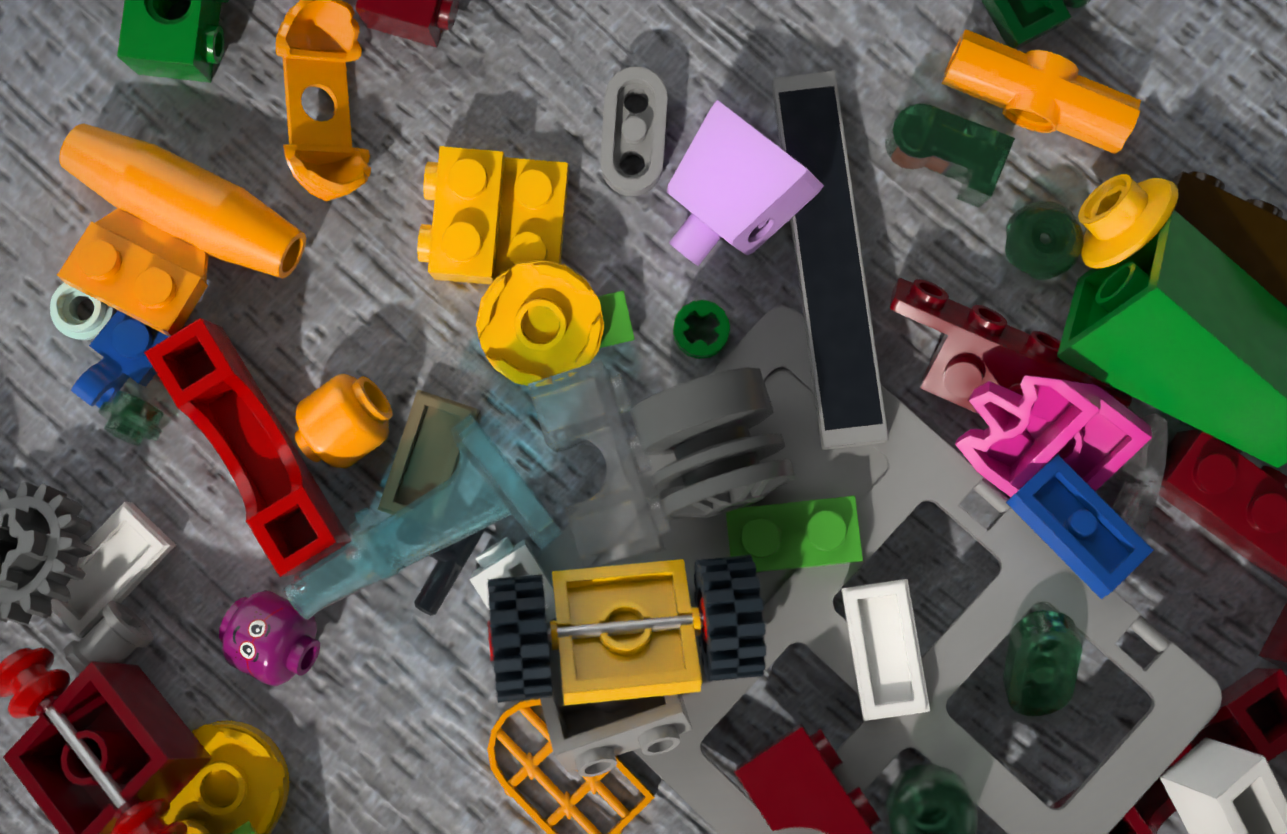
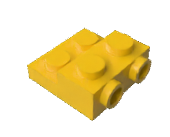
M440 146L438 162H427L425 166L424 198L425 200H434L432 225L421 224L419 229L418 261L429 263L428 273L434 280L490 285L496 276L517 263L539 259L561 263L569 176L568 162L505 157L503 151Z

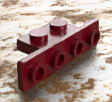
M898 278L893 288L890 309L945 334L921 379V389L977 414L979 413L969 402V398L975 388L991 381L1024 396L1020 384L1025 375L1094 384L1102 388L1125 407L1129 408L1132 403V396L1062 361L1057 356L1061 341L1041 331H1032L1031 334L1009 326L1007 325V320L1001 314L982 305H974L972 309L948 299L949 295L945 290L929 281L916 279L912 283L903 278Z

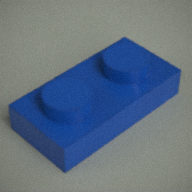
M1058 454L1006 502L1100 599L1113 592L1154 551Z

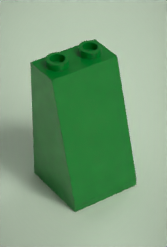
M1175 210L1162 229L1136 253L1115 265L1099 269L1091 268L1077 279L1057 354L1062 361L1276 468L1287 463V308Z

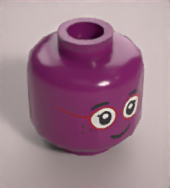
M267 590L252 594L249 598L246 596L239 598L228 609L219 628V639L223 643L222 651L226 662L230 666L271 686L284 684L296 674L299 676L306 674L314 665L320 652V642L316 640L317 623L314 614Z

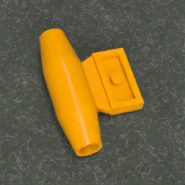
M85 123L75 126L68 133L62 144L59 155L61 167L117 209L95 223L91 221L57 276L69 286L169 337L182 329L208 287L207 271L209 256L275 277L286 278L296 268L304 253L306 234L244 188L158 145Z

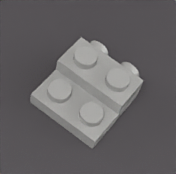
M548 642L553 697L540 698L554 756L567 772L577 769L578 774L583 777L601 775L612 770L617 765L615 757L617 755L641 748V752L644 755L662 754L680 744L679 734L693 730L682 694L564 705L559 650H552V642Z

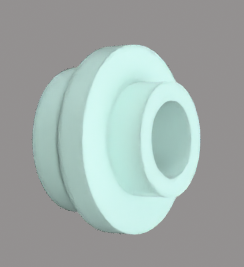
M65 282L54 292L50 303V314L56 328L64 335L77 340L95 339L116 313V309L69 286ZM85 299H91L94 304L93 314L86 320H80L77 315L78 305Z

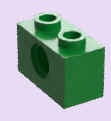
M180 0L124 1L117 57L138 75L211 83L213 64H219L224 53V32L219 25L221 4L227 3L229 0H191L187 13L175 20H168V15L172 6Z

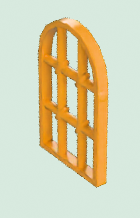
M540 698L519 701L504 711L491 730L487 748L491 770L504 788L505 793L512 797L547 834H559L553 827L565 815L569 820L573 817L588 834H602L575 806L590 790L594 795L598 792L622 818L607 834H621L623 828L655 798V795L618 756H615L617 760L616 767L644 795L630 811L601 782L610 771L597 776L583 777L586 781L571 796L568 791L564 794L538 767L553 752L546 723L530 708L531 706L541 705ZM518 710L548 740L534 756L531 752L526 754L501 728L505 720ZM497 739L523 765L509 780H507L497 762L495 751ZM527 776H529L530 780L535 778L560 804L547 819L516 789Z

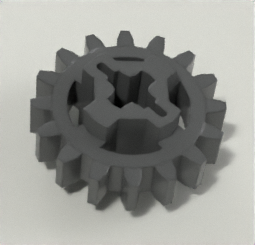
M21 482L17 494L6 489L0 490V621L6 623L12 621L28 625L32 614L45 619L50 617L52 611L51 600L55 598L67 603L71 599L70 591L66 586L70 579L83 580L86 575L81 568L77 567L79 558L92 553V546L80 542V537L92 528L91 522L77 517L83 508L79 502L67 498L66 493L48 485L41 484L40 487H37L28 482Z

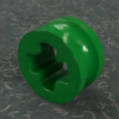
M707 300L692 301L683 306L677 313L673 325L674 341L679 350L688 357L695 359H707L718 354L726 345L730 333L729 319L725 311L716 303ZM692 315H695L701 321L711 316L718 324L712 330V334L717 337L716 341L709 346L701 339L691 344L684 335L690 331V326L685 321Z

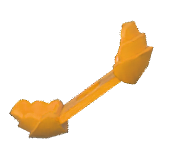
M300 0L288 10L276 35V54L283 58L289 144H283V149L294 178L311 195L327 202L350 194L365 184L371 173V167L368 165L370 159L369 150L352 147L346 62L355 61L361 57L362 49L357 41L360 27L353 18L355 14L353 7L343 0ZM318 87L330 95L334 103V112L329 120L317 121L306 114L301 103V97L306 88Z

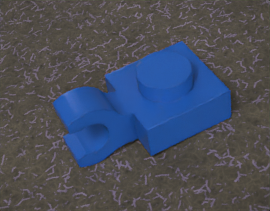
M117 310L89 345L103 356L102 360L86 370L73 385L71 391L90 406L96 405L101 410H105L129 378L146 387L157 373L144 352L169 336Z

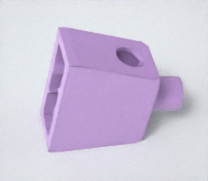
M716 100L668 184L667 193L691 212V215L669 241V244L697 266L701 264L721 237L745 255H750L810 202L824 185L806 167L719 100Z

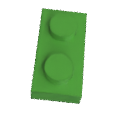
M855 496L744 507L726 513L730 557L751 555L752 561L756 565V573L863 561Z

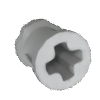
M111 601L102 609L104 617L81 641H71L63 651L66 655V660L80 674L92 661L122 663L137 647L145 648L153 640V634L134 612L118 602Z

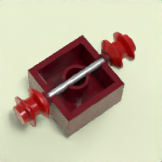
M23 648L13 652L0 663V697L13 696L8 705L9 714L17 719L39 716L37 721L10 748L3 758L59 834L187 833L188 827L184 822L179 821L167 825L163 819L170 809L169 803L201 771L212 757L138 665L92 661L69 685L70 675L66 670H50L54 662V654L48 648L33 650L31 648Z

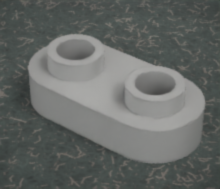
M629 67L619 71L611 78L605 90L600 156L601 170L604 180L609 187L625 196H639L649 192L657 185L663 172L668 95L662 79L655 72L644 67ZM635 95L642 96L648 102L647 108L641 113L628 111L624 104L629 97ZM629 156H636L643 161L644 168L636 175H628L622 171L620 167L621 162Z

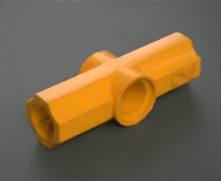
M967 29L963 31L941 83L966 93L971 97L1003 108L1002 114L1005 118L1022 128L1041 133H1051L1057 130L1113 154H1116L1123 148L1140 114V99L1078 75L1079 69L1077 65L1061 55L1043 50H1030L1024 53Z

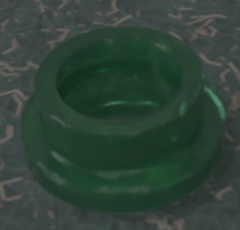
M117 391L111 403L103 402L98 410L108 420L104 429L130 444L140 446L144 438L157 441L162 433L158 425L164 416L163 412L150 403L129 393Z

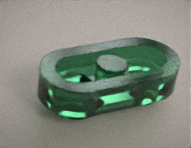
M1048 610L1035 611L1021 619L1011 630L1003 684L1010 707L1019 714L1025 716L1048 715L1062 709L1072 699L1082 654V644L1074 621L1066 614Z

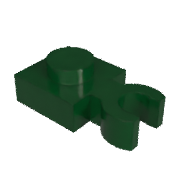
M1091 0L981 1L1005 44L1018 49L1065 24L1072 17L1066 7L1079 8Z

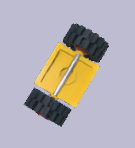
M743 555L696 560L694 565V585L696 589L694 591L696 607L691 608L684 559L552 571L556 621H550V628H547L542 574L488 579L490 611L488 635L491 661H493L497 701L508 702L553 697L548 642H552V650H559L564 705L700 692L702 678L696 636H698L699 647H701V659L707 681L763 676L766 668L764 657L766 656V643L764 640L766 628L762 617L764 607L763 600L759 594L760 582L759 577H756V565L752 561V556Z

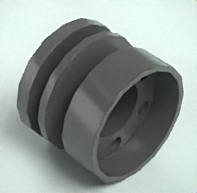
M760 368L732 369L703 376L654 394L636 404L630 411L643 453L645 455H667L674 453L676 461L664 466L651 476L653 486L656 489H665L685 485V488L659 501L665 520L685 517L708 518L728 513L764 499L774 489L796 478L790 459L765 463L759 462L785 447L782 434L751 436L749 432L750 428L758 425L774 413Z

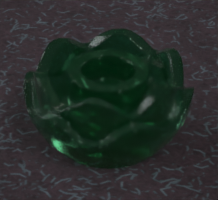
M1052 201L1030 203L1016 211L1006 224L1005 254L1007 259L1013 266L1029 274L1034 279L1048 280L1070 270L1081 255L1084 242L1081 225L1076 216L1059 203ZM1041 234L1049 236V244H1043L1040 241Z

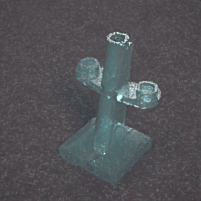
M470 413L451 428L455 444L459 448V462L455 472L448 480L383 521H380L368 508L354 513L357 520L348 526L349 531L353 535L351 541L297 574L294 580L283 588V592L296 611L308 620L318 611L382 579L387 580L399 574L404 568L510 515L516 518L541 550L561 535L562 531L547 507Z

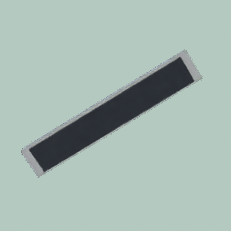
M835 71L773 78L772 92L780 148L806 167L824 185L821 191L790 219L822 450L886 443L889 438Z

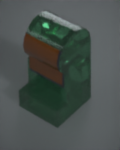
M919 103L910 105L899 113L887 132L885 145L891 160L902 168L914 170L926 167L931 171L961 182L962 186L956 199L980 208L992 197L1015 138L935 106Z

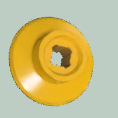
M1120 174L1099 185L1084 201L1078 214L1079 221L1087 228L1080 246L1084 264L1095 269L1109 267L1125 260L1145 246L1162 229L1174 211L1178 200L1176 184L1163 178H1152L1136 183L1129 175Z

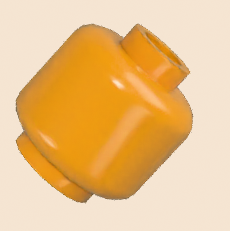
M338 374L298 403L295 415L299 428L295 432L296 443L304 455L311 461L318 463L323 460L332 467L346 469L380 446L389 437L388 420L393 416L390 403L380 388L369 378L361 376L357 379L351 375Z

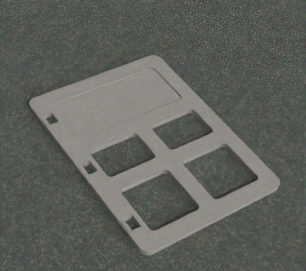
M778 307L770 310L709 374L747 367L760 368L774 413L758 425L750 428L749 432L751 436L782 434L785 447L759 462L765 463L790 459L795 473V479L774 489L764 499L746 507L855 496L863 561L756 573V577H759L760 582L759 594L763 600L764 610L762 611V617L766 628V635H764L766 643V656H764L766 662L765 671L789 645L802 643L858 694L847 621L834 609L833 599L920 503L926 501L933 502L996 557L1000 565L999 572L921 657L930 712L863 721L836 750L843 764L833 770L848 793L858 786L864 792L903 749L915 748L1008 834H1108L1218 712L1222 700L1218 683L1175 643L1170 642L1144 619L1141 613L1115 590L1103 599H1100L1006 503L1009 499L977 473L963 456L882 385L881 390L889 440L886 443L822 450L804 317L801 313L789 307ZM640 448L536 560L553 585L552 571L684 559L691 608L696 607L694 591H696L694 585V565L696 560L730 557L726 513L708 518L685 517L665 520L659 501L685 488V485L656 489L653 486L651 476L664 466L676 461L675 454L645 455L642 448ZM973 489L1002 514L989 530L983 527L959 505ZM1039 602L1046 603L1145 690L1151 698V707L1148 712L1059 808H1049L955 722L946 710L948 699L1029 610ZM550 621L547 623V628H550ZM1129 627L1158 652L1145 669L1115 644ZM696 636L702 678L701 691L682 694L693 730L679 734L680 744L668 752L658 755H644L641 752V748L633 751L718 834H826L809 828H787L772 831L754 802L703 753L702 741L706 735L761 676L707 681L701 659V647H699L698 636Z

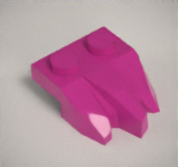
M1025 375L1020 384L1024 396L991 381L975 388L969 398V402L989 427L984 430H968L957 438L955 445L977 473L1009 497H1012L1057 454L1096 491L1152 438V431L1148 423L1094 384Z

